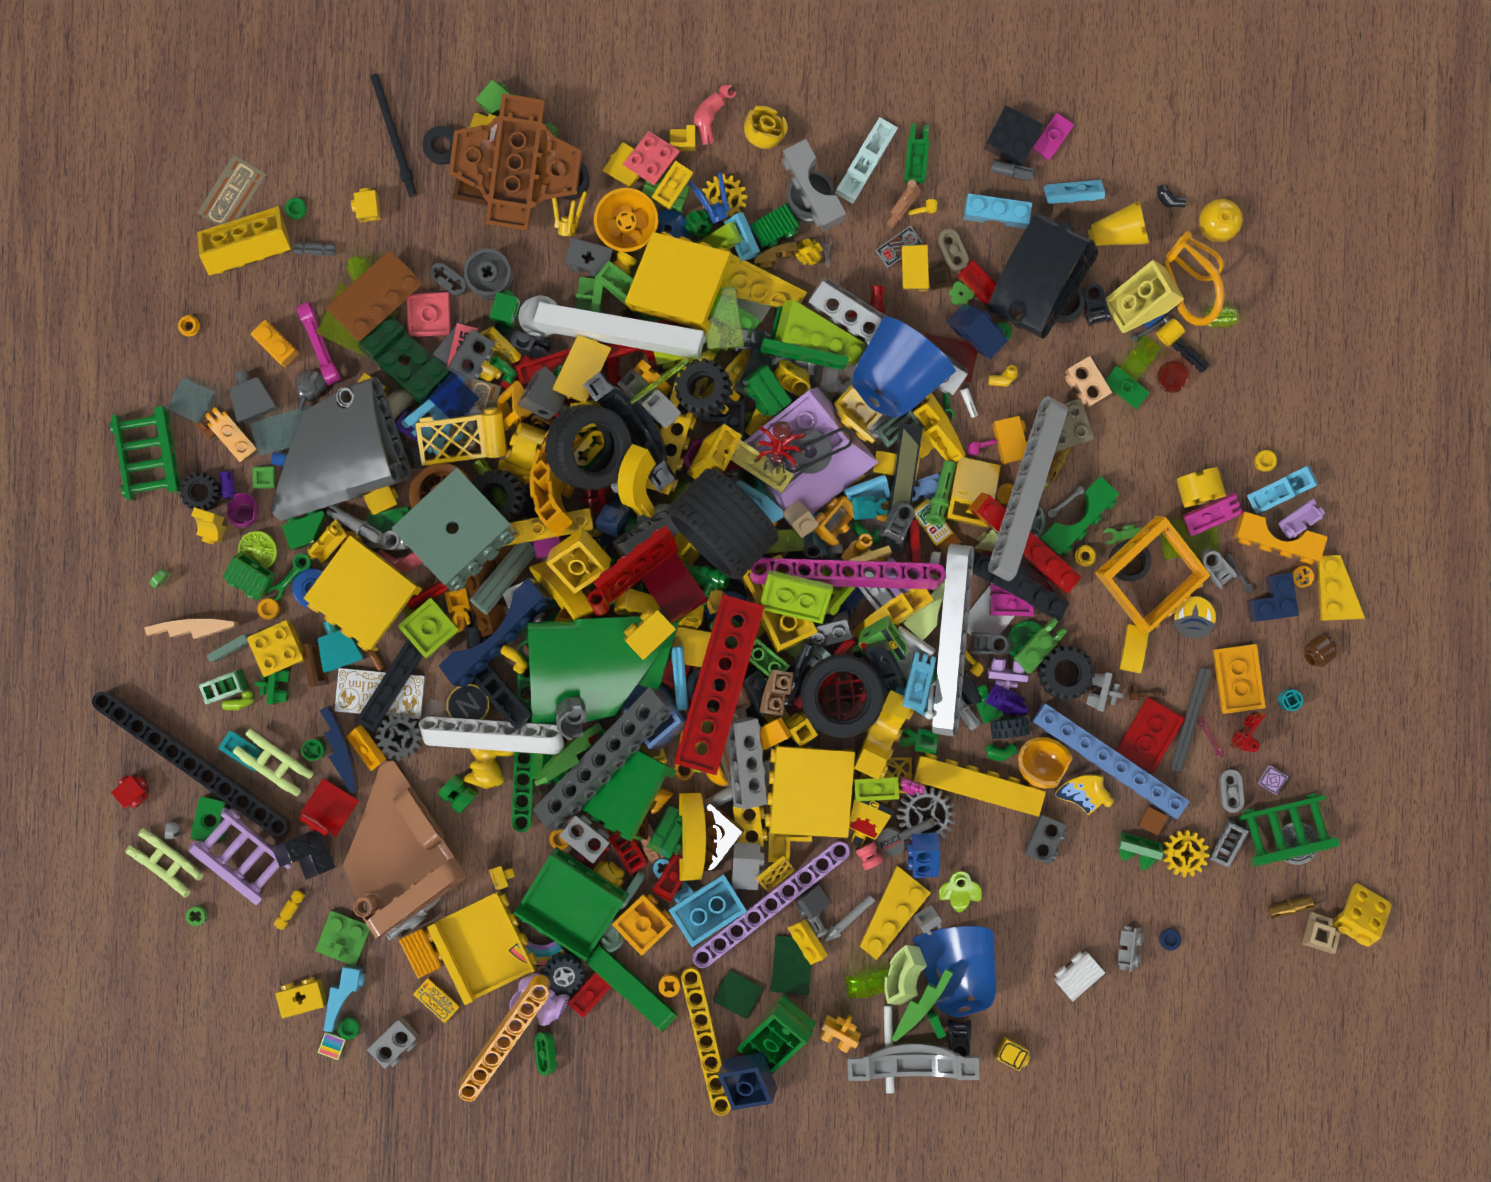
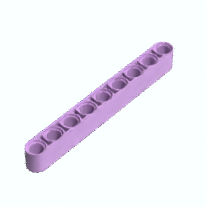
M836 840L747 908L746 913L724 926L697 947L693 954L694 964L700 968H706L842 863L849 856L848 845L842 840ZM843 845L845 853L842 856H836L833 853L835 846ZM821 858L828 860V866L825 869H819L816 866L817 861ZM802 872H809L811 874L809 882L804 883L800 881L799 876ZM786 885L794 887V893L790 896L782 893V889ZM767 899H775L777 906L774 909H768L765 906ZM758 912L760 919L757 922H751L748 919L749 913ZM734 925H740L743 928V932L741 935L736 936L732 934L731 928ZM718 938H722L726 942V946L722 949L714 946V941ZM699 952H706L709 959L706 962H700L697 959V954Z

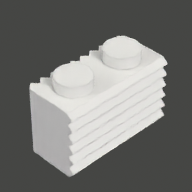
M1086 951L1083 954L1081 952L1077 953L1071 959L1073 963L1067 966V968L1065 966L1061 967L1055 973L1057 977L1053 979L1072 1001L1105 974Z

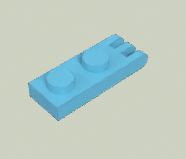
M1101 180L1047 184L1044 186L1046 199L1050 204L1105 199V190Z
M915 651L902 706L923 712L936 657L931 656L930 663H926L928 655L923 654L921 661H919L920 652Z

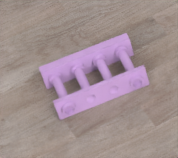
M224 807L221 811V816L225 819L204 842L201 841L199 843L197 840H194L189 846V852L257 905L262 900L261 887L279 868L272 850L273 846L242 822L240 815L233 809L228 810ZM232 824L241 831L240 835L221 856H215L210 852L212 845ZM248 838L251 839L258 847L238 869L235 868L233 870L227 865V861ZM266 851L275 860L255 882L250 884L244 879V874ZM291 863L285 865L284 867H286L289 870V868L291 867Z

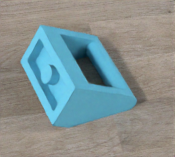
M885 475L843 490L844 496L851 503V499L855 497L874 496V501L890 497Z
M742 480L736 482L764 511L772 523L783 517L782 509L769 497Z

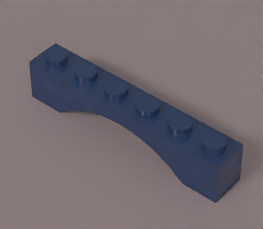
M528 578L513 592L508 613L495 633L486 641L473 648L453 651L439 665L440 669L452 685L459 687L469 685L473 681V677L485 670L488 663L494 657L501 654L502 647L513 642L518 637V634L528 627V622H533V619L539 613L544 612L553 599L539 581Z

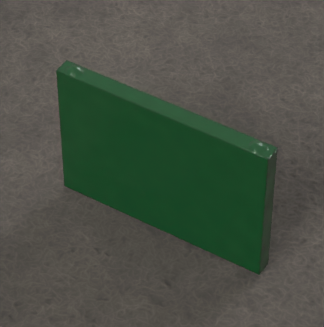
M776 935L774 938L775 948L770 986L771 992L809 995L810 963L791 936Z

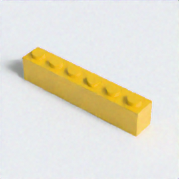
M925 753V756L919 755L913 781L1039 817L1046 791L1041 790L1040 787L1033 786L1031 783L1028 786L1020 784V779L1009 776L1007 780L999 778V773L987 771V774L978 772V767L967 765L966 768L959 767L957 761L946 759L945 762L938 761V756Z

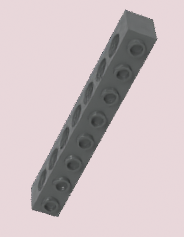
M649 687L579 760V764L575 765L535 806L533 811L546 828L555 831L564 828L567 825V821L582 809V806L588 799L594 797L596 791L610 780L611 775L621 768L633 753L639 750L640 745L655 733L656 728L662 722H665L670 717L675 708L661 691Z

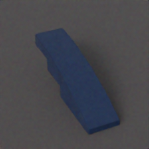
M326 706L320 710V713L331 729L324 733L335 751L328 758L350 792L354 793L359 788L351 748L342 725L332 707Z

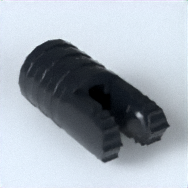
M467 612L471 623L467 625L465 618L464 623L467 649H470L486 640L478 629L477 617L475 619L476 627H473L472 616Z
M964 668L962 697L970 705L979 703L982 698L974 685V681H972V678Z

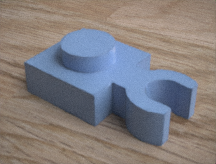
M939 473L918 480L919 486H914L915 496L912 498V502L916 501L921 495H923L924 500L935 497L940 478Z

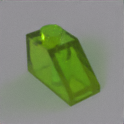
M890 967L845 976L848 998H869L884 993L885 977L888 976Z

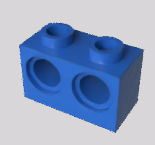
M938 833L912 834V843H908L909 857H907L908 870L913 872V878L939 877L940 846Z

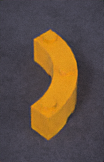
M578 433L573 442V447L582 438ZM544 441L541 449H537L532 463L530 494L540 520L558 538L573 521L569 518L563 506L561 497L562 480L554 475L547 462L545 453L546 443Z

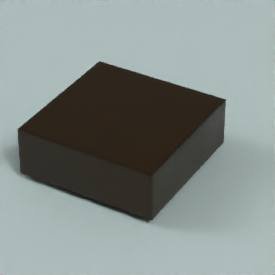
M948 265L928 269L931 291L953 286Z

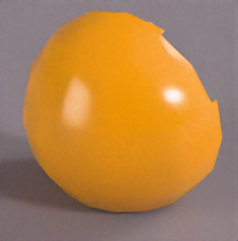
M1036 737L1028 740L1021 747L1018 755V766L1023 777L1033 786L1043 789L1057 787L1072 761V756L1068 749L1060 742L1048 737Z

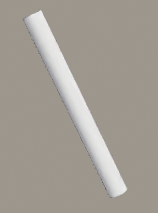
M884 1005L885 1047L893 1046L892 1005ZM894 1077L886 1078V1093H895Z

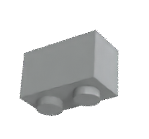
M734 843L733 889L758 890V881L755 878L763 872V868H759V866H764V853H760V844Z

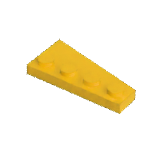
M732 254L736 262L735 264L729 263L718 294L776 308L779 306L783 307L784 301L792 299L802 304L807 294L806 291L747 261H741L739 257Z

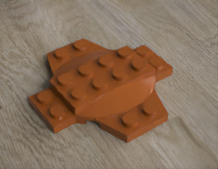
M502 93L500 114L488 125L454 130L449 174L481 191L484 199L488 202L485 224L529 231L533 208L546 199L577 194L583 151L552 134L544 122L546 100Z

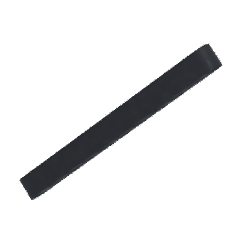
M103 691L93 696L92 705L97 711L268 833L279 837L290 831L291 821L288 817L110 691ZM103 695L108 698L106 707L102 706L100 702ZM120 708H123L126 712L124 719H120L118 716ZM138 720L143 723V730L141 732L137 731L135 727ZM155 733L161 736L159 744H155L153 741ZM173 745H175L179 750V753L176 757L172 756L170 753V749ZM190 758H193L196 761V767L194 769H191L188 766V760ZM208 770L212 771L214 775L211 782L205 778V773ZM225 783L231 786L230 794H226L223 791ZM242 795L247 796L249 799L247 807L242 806L240 803ZM259 808L266 810L267 816L265 819L259 818ZM277 820L282 821L284 824L282 832L277 831L275 828Z

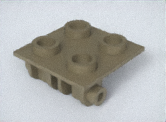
M1081 398L1064 404L1067 406L1068 411L1055 452L1094 439Z

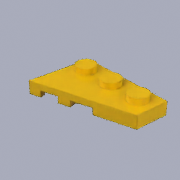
M1341 555L1322 556L1321 561L1317 562L1320 621L1365 619Z

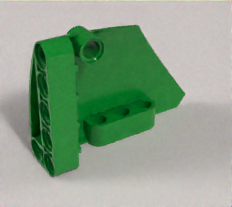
M640 616L528 622L532 723L556 725V707L565 698L581 697V704L584 703L586 707V722L614 716L672 634L643 660L623 639L625 636L624 631L631 624L637 625L642 620ZM675 622L671 624L675 629L678 627Z

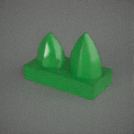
M1120 832L1118 838L1119 855L1123 862L1131 859L1137 853L1139 854L1140 867L1142 871H1145L1157 859H1162L1164 854L1162 843Z

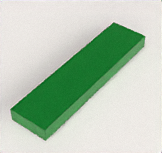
M767 338L763 339L760 351L763 353L838 370H844L849 360V357Z

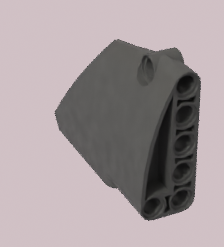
M373 377L342 387L334 395L305 410L287 454L270 512L280 521L359 497L364 493L402 482L411 477V467L383 386L378 378Z

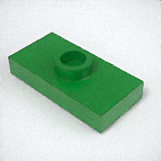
M1117 366L1105 379L1110 390L1135 410L1150 393Z

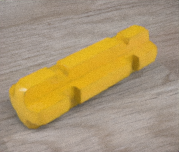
M296 889L292 893L291 899L287 901L280 912V917H277L274 922L276 928L280 930L285 929L288 924L287 921L292 918L299 907L298 903L302 902L305 897L303 892Z

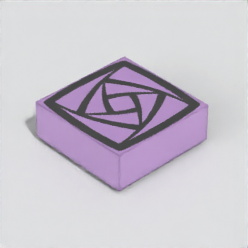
M1268 765L1257 784L1277 795L1288 776Z

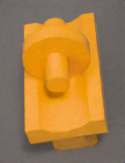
M827 1015L822 1025L820 1039L830 1043L832 1038L836 1037L840 1039L838 1043L839 1050L848 1053L852 1047L856 1048L859 1044L861 1033L856 1031L857 1026L850 1023L852 1016L847 1015L845 1019L837 1016L834 1019Z

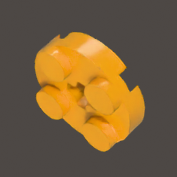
M642 359L633 370L655 390L658 389L667 396L672 391L669 384L657 372L650 369L651 366Z

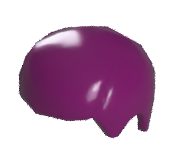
M237 493L234 495V499L227 503L226 515L232 525L238 528L248 527L258 519L259 506L253 496L247 493Z

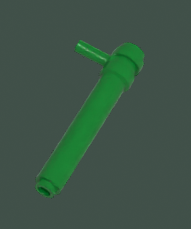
M683 563L697 584L704 587L703 592L707 599H709L712 589H727L730 577L717 568L713 569L712 566L703 565L701 567Z

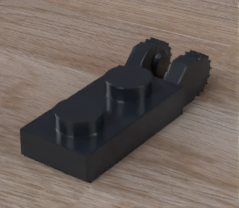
M498 323L494 326L521 355L542 358L547 356L546 350H550L552 346L551 341L540 336L537 338Z
M886 640L865 645V653L887 691H895V684L892 681L895 679L900 688L905 689L907 680Z

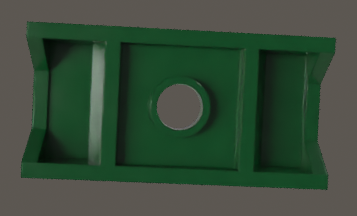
M390 314L358 342L359 349L420 405L424 403L429 392L441 381L451 377V371L447 369V366L420 346ZM402 357H409L411 362L404 366L399 363V360Z

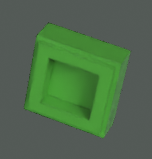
M274 466L252 467L253 489L276 488V468Z

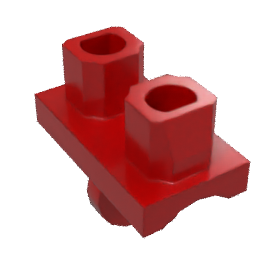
M611 484L599 490L585 489L586 495L580 497V502L587 503V509L590 508L593 510L594 515H599L604 505H608L613 499L605 498V492L613 491Z

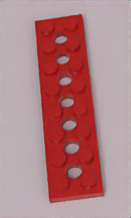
M722 594L674 764L717 775L765 606ZM735 615H740L744 619V624L740 628H735L731 623V619ZM729 636H734L738 640V645L734 649H729L725 644V640ZM723 657H728L732 661V666L728 670H723L719 666V662ZM718 678L723 679L726 683L723 691H717L713 687L714 681ZM712 699L717 700L720 704L717 712H711L707 708L708 702ZM704 721H711L713 723L714 729L711 733H704L702 731L701 725ZM698 742L707 744L708 750L705 754L701 755L696 752L695 746Z

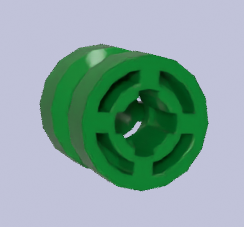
M321 739L307 740L302 746V755L310 761L321 759L327 752V746Z

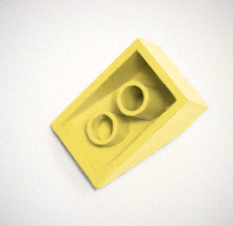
M1154 260L1106 297L1109 311L1122 333L1168 313L1184 300L1183 295L1166 267Z

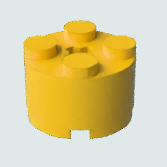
M520 421L516 433L511 438L510 445L512 447L509 449L505 461L531 470L536 451L541 449L546 439L544 436L547 431Z
M1218 467L1205 469L1201 472L1191 473L1176 479L1184 508L1226 497Z

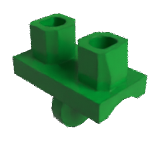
M282 669L269 675V678L268 676L264 677L261 673V681H254V686H260L259 695H266L267 689L266 704L276 705L277 703L288 702L289 691L278 690L279 681L290 682L291 671Z

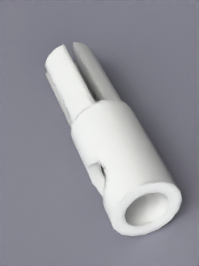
M969 388L961 390L964 402L967 405L971 418L977 417L978 413Z

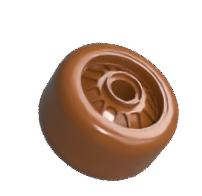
M448 463L429 465L419 471L411 482L409 489L411 508H414L456 468L471 483L472 481L461 468Z

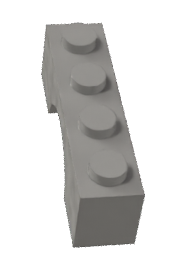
M805 139L783 150V159H781L786 171L790 170L794 177L791 180L795 188L802 191L804 195L801 197L806 208H811L813 212L811 217L816 227L820 226L824 232L845 221L846 212L836 195H823L817 192L809 182L810 172L816 165V156L808 141Z
M633 369L617 383L623 391H626L635 398L664 428L673 424L681 414L664 394L650 386Z

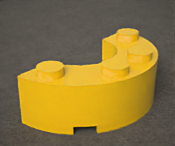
M892 690L888 692L884 699L880 716L869 728L857 756L859 759L855 762L854 769L879 780V777L884 778L888 769L885 764L890 760L894 749H891L894 741L898 742L903 731L900 729L906 719L910 720L914 712L913 709L902 706L904 696Z

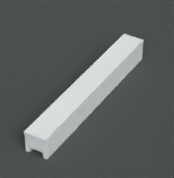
M539 302L533 321L539 330L572 337H577L579 334L600 342L701 359L703 344L706 343L704 331L541 302Z

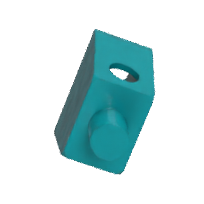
M328 622L323 623L327 635L318 638V645L324 673L366 659L361 647L357 645L358 642L353 636L351 639L341 633L337 624L333 626Z

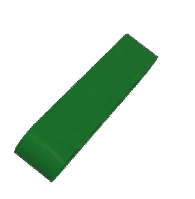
M599 945L586 960V963L660 1031L664 1032L678 1017V1014L611 952L606 951L604 946Z

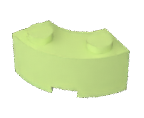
M906 945L892 958L888 976L885 977V995L888 1004L902 1005L918 996L916 989L917 978L921 971L927 967L918 946Z

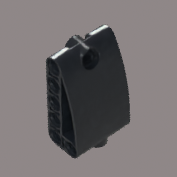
M1037 213L1028 224L1008 259L988 304V311L1013 323L1016 328L1024 329L1044 339L1095 262L1099 252L1095 242L1075 232V229L1063 221L1057 223ZM1024 313L1020 319H1016L1018 314Z

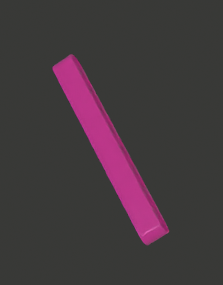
M761 558L758 562L754 563L749 575L754 583L765 584L769 570L777 572L778 569H784L788 575L838 587L937 589L942 584L946 573L943 566L933 563ZM762 568L766 573L758 574L755 569ZM804 569L808 571L809 575H801L799 570ZM827 570L831 575L824 576L820 571ZM849 571L853 576L846 577L842 572ZM869 571L873 573L874 577L869 578L865 576L864 572ZM892 572L896 578H889L886 573ZM908 573L916 574L917 579H911ZM929 574H936L939 579L934 580Z

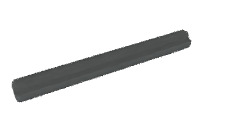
M1199 669L1170 766L1172 770L1179 772L1183 770L1212 673L1209 669Z

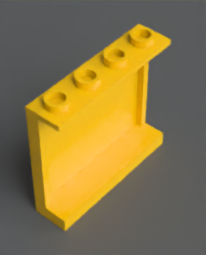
M652 232L625 303L632 311L709 331L711 322L708 320L710 311L729 263L735 264L736 260L732 256L731 251L726 248L719 247V249H716L704 242L697 244L685 237L678 239L666 232H661L660 234Z
M349 536L305 595L304 599L309 602L307 606L316 613L320 611L326 615L324 619L333 626L335 624L342 628L341 633L350 639L353 636L358 640L357 645L365 651H377L376 645L413 594L418 595L423 588L359 539Z
M776 744L775 749H771L770 762L774 763L773 771H769L768 783L772 784V788L767 796L770 814L765 816V827H768L770 833L848 838L855 759L853 748L836 750L788 747Z
M500 890L427 927L464 1005L530 972L533 973L537 969L538 960L533 952L529 953L526 947L529 944L528 939L524 933H520L518 918L516 915L511 914L508 908L510 905L509 900ZM517 943L527 963L519 960L509 951Z

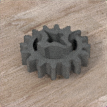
M399 713L396 718L392 714L389 716V720L385 718L382 721L384 726H378L377 729L381 733L377 734L375 738L381 739V742L377 744V747L383 746L382 753L389 752V759L396 755L397 761H400L402 756L407 760L410 758V753L413 755L417 753L415 747H422V744L418 742V740L423 739L422 735H419L420 727L415 726L418 720L411 722V715L403 718V714ZM402 724L407 725V726L409 727V729L406 728V727H403ZM389 727H391V733L388 737H386L387 730ZM396 735H403L404 738L402 740L397 739ZM413 736V743L409 748L410 744L408 741Z

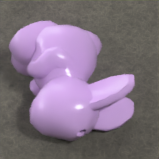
M532 973L520 980L518 991L510 1000L509 1009L513 1007L530 981L535 976L541 975L540 973ZM536 987L539 991L544 990L543 987ZM554 989L550 990L547 1000L536 1014L538 1023L545 1026L559 1019L567 1006L570 995L560 994L558 996Z

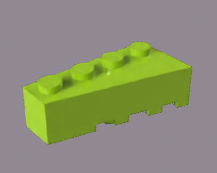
M793 299L784 301L775 337L776 341L849 357L847 365L857 366L866 348L864 342Z

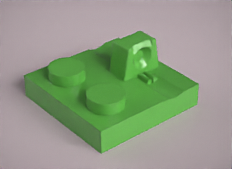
M331 910L315 951L352 966H357L370 930L365 922Z

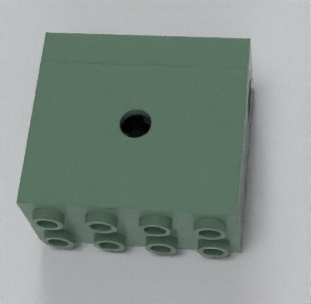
M458 468L451 472L392 527V530L451 592L462 589L467 583L466 580L471 575L475 576L483 568L482 565L487 560H493L499 554L498 550L503 545H509L515 539L514 535L517 533L511 524Z

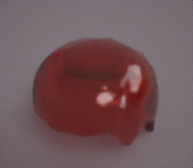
M1175 360L1162 364L1156 374L1157 383L1160 388L1165 392L1171 393L1181 391V389L1187 386L1190 379L1187 367L1182 362Z

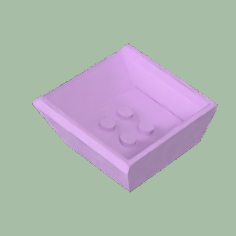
M818 387L808 390L763 427L774 435L773 426L779 421H785L790 425V436L807 430L818 431L826 435L836 429L846 428L852 433L853 442L847 449L832 455L829 465L821 472L815 474H805L801 471L792 473L794 476L782 494L766 484L778 503L777 506L782 511L799 499L810 514L813 515L878 463L851 428H847L841 422V418L836 414L837 410ZM760 429L744 441V443L760 453L772 449V447L757 445L761 440L771 443V439ZM840 431L827 437L830 441L832 452L849 443L850 437L848 433ZM809 446L804 450V454L807 458H814L817 450L815 447ZM773 454L765 455L767 458L773 461ZM781 456L780 463L778 460L774 462L782 467V458L784 456ZM786 458V467L790 470H795L796 468L791 464L790 460Z

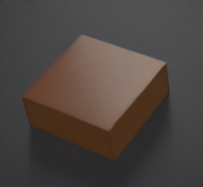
M1147 806L1138 826L1158 836L1168 816Z

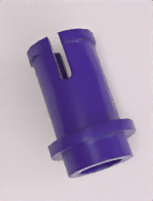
M227 471L220 472L222 490L220 495H222L223 499H232L237 493L234 487L233 471H229V473Z

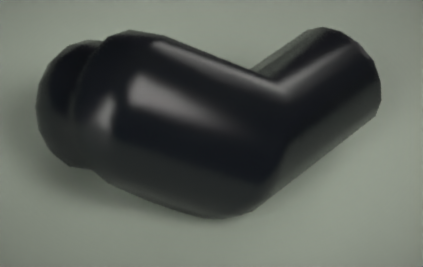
M1160 185L1158 187L1157 197L1165 207L1185 208L1186 197H1174L1167 185Z

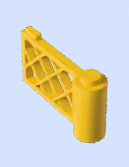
M496 407L484 409V413L438 420H433L432 416L419 418L420 422H415L421 465L506 456L507 445L502 411H498ZM477 420L478 428L473 434H470L463 428L468 421ZM452 423L458 429L450 438L441 430L446 424ZM430 426L436 432L428 440L422 436L421 427ZM460 431L470 437L464 446L453 440ZM439 433L448 439V442L442 449L432 443ZM472 440H475L480 444L481 452L471 453L466 448ZM451 442L461 449L456 456H449L444 452ZM429 445L439 452L434 459L425 460L424 452Z

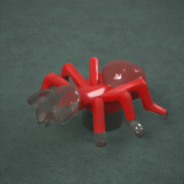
M779 421L773 426L774 435L768 429L760 426L759 429L764 434H767L771 439V443L761 440L754 442L752 446L759 447L765 445L772 447V449L762 451L754 459V462L760 461L765 455L773 454L770 459L765 461L764 470L767 469V465L770 463L769 470L771 474H773L775 468L776 474H778L781 470V465H783V473H785L786 463L781 458L783 455L790 460L796 469H799V465L787 452L788 450H795L799 454L805 455V450H801L798 446H789V442L794 439H801L806 434H793L790 436L791 428L785 421Z

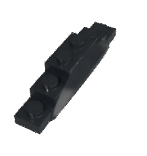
M603 371L598 372L583 385L595 402H598L602 407L614 411L623 419L630 432L632 444L648 449L656 465L651 470L648 478L657 491L663 490L678 479L667 464L666 447L661 432L646 409L630 394L613 386Z
M974 548V575L1023 600L1047 616L1061 621L1070 602L1055 595L1049 583L1040 574L1020 562L1015 577L1011 581H1006L988 570L992 551Z

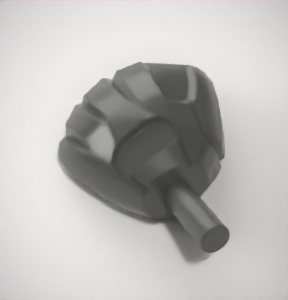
M305 370L296 376V392L301 399L297 410L302 411L306 401L319 398L326 390L328 385L320 373L313 370Z

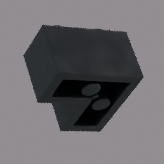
M745 400L726 402L725 405L729 408L726 414L718 410L719 414L715 416L713 414H710V417L701 415L702 423L725 424L741 434L740 440L744 442Z
M316 830L272 847L279 867L298 860L306 880L336 868L323 835Z

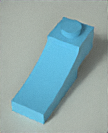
M1307 465L1247 495L1257 515L1317 486L1319 483L1310 465Z
M345 965L342 968L340 985H333L330 988L323 1031L333 1032L336 1029L345 1001L352 991L357 992L360 986H364L366 974L362 973L363 967Z

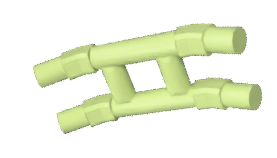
M249 729L246 736L264 749V751L257 760L239 746L233 750V753L283 790L298 796L301 789L282 778V776L289 767L308 779L313 776L314 772L278 749L253 729ZM271 754L282 761L275 772L264 765Z
M142 828L138 836L154 847H157L156 851L149 858L143 852L129 845L125 853L166 881L168 885L178 891L184 898L188 897L190 890L174 875L181 866L196 880L202 879L204 874L191 861L164 843L158 836ZM164 853L174 860L167 871L156 864Z

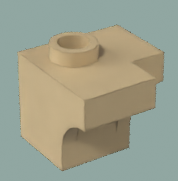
M1312 912L1309 914L1302 944L1335 954L1341 933L1335 931L1336 928L1332 927L1333 919Z

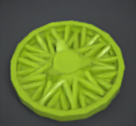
M251 531L240 540L238 553L241 552L267 569L277 559L278 549L276 542L269 534L262 531Z

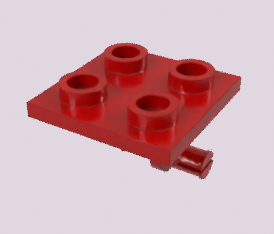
M322 778L301 811L299 820L310 826L309 829L312 831L316 830L324 836L330 833L337 837L360 800L325 778Z

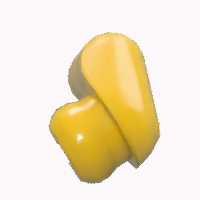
M508 645L502 647L501 654L516 662L513 670L523 674L525 668L527 669L528 667L527 661L514 648Z

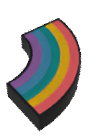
M527 937L529 944L526 947L529 953L533 952L538 960L537 966L547 965V960H551V956L554 954L558 956V953L562 952V955H565L567 952L563 946L557 945L554 940L548 943H537ZM517 943L509 951L516 958L527 963Z

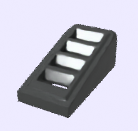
M1227 818L1209 859L1229 868L1249 832L1247 826ZM1231 828L1239 831V833L1236 834L1230 830ZM1229 836L1234 838L1235 842L1226 839V837ZM1225 844L1232 848L1229 850L1222 847V845ZM1220 851L1222 853H1225L1228 855V857H1222L1218 855V852Z

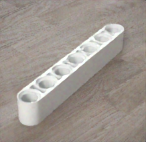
M433 716L423 718L419 722L423 741L426 745L540 754H558L565 747L563 736L557 730V725L524 723L516 730L506 721Z

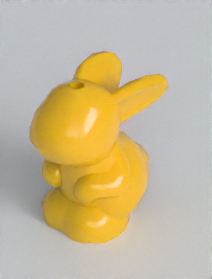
M470 748L476 761L470 764V768L473 769L472 773L467 774L463 781L485 789L494 786L498 787L503 784L505 778L495 758L497 756H513L514 752Z

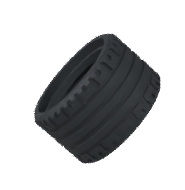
M705 469L692 482V485H689L684 490V493H681L668 506V516L681 534L712 565L732 579H741L747 573V570H750L754 563L758 562L762 555H765L778 541V531L764 511L736 483L716 469Z

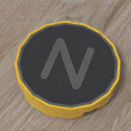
M469 684L465 687H457L450 693L447 700V711L450 718L485 720L488 716L490 701L478 686Z

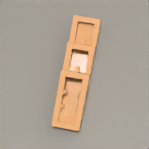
M185 619L164 622L144 627L147 636H154L168 631L170 637L176 638L191 633L193 639H200L238 627L239 623L218 619Z

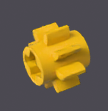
M804 239L797 245L799 252L795 253V255L803 265L806 263L814 265L821 259L819 252H822L823 248L815 239L812 241Z

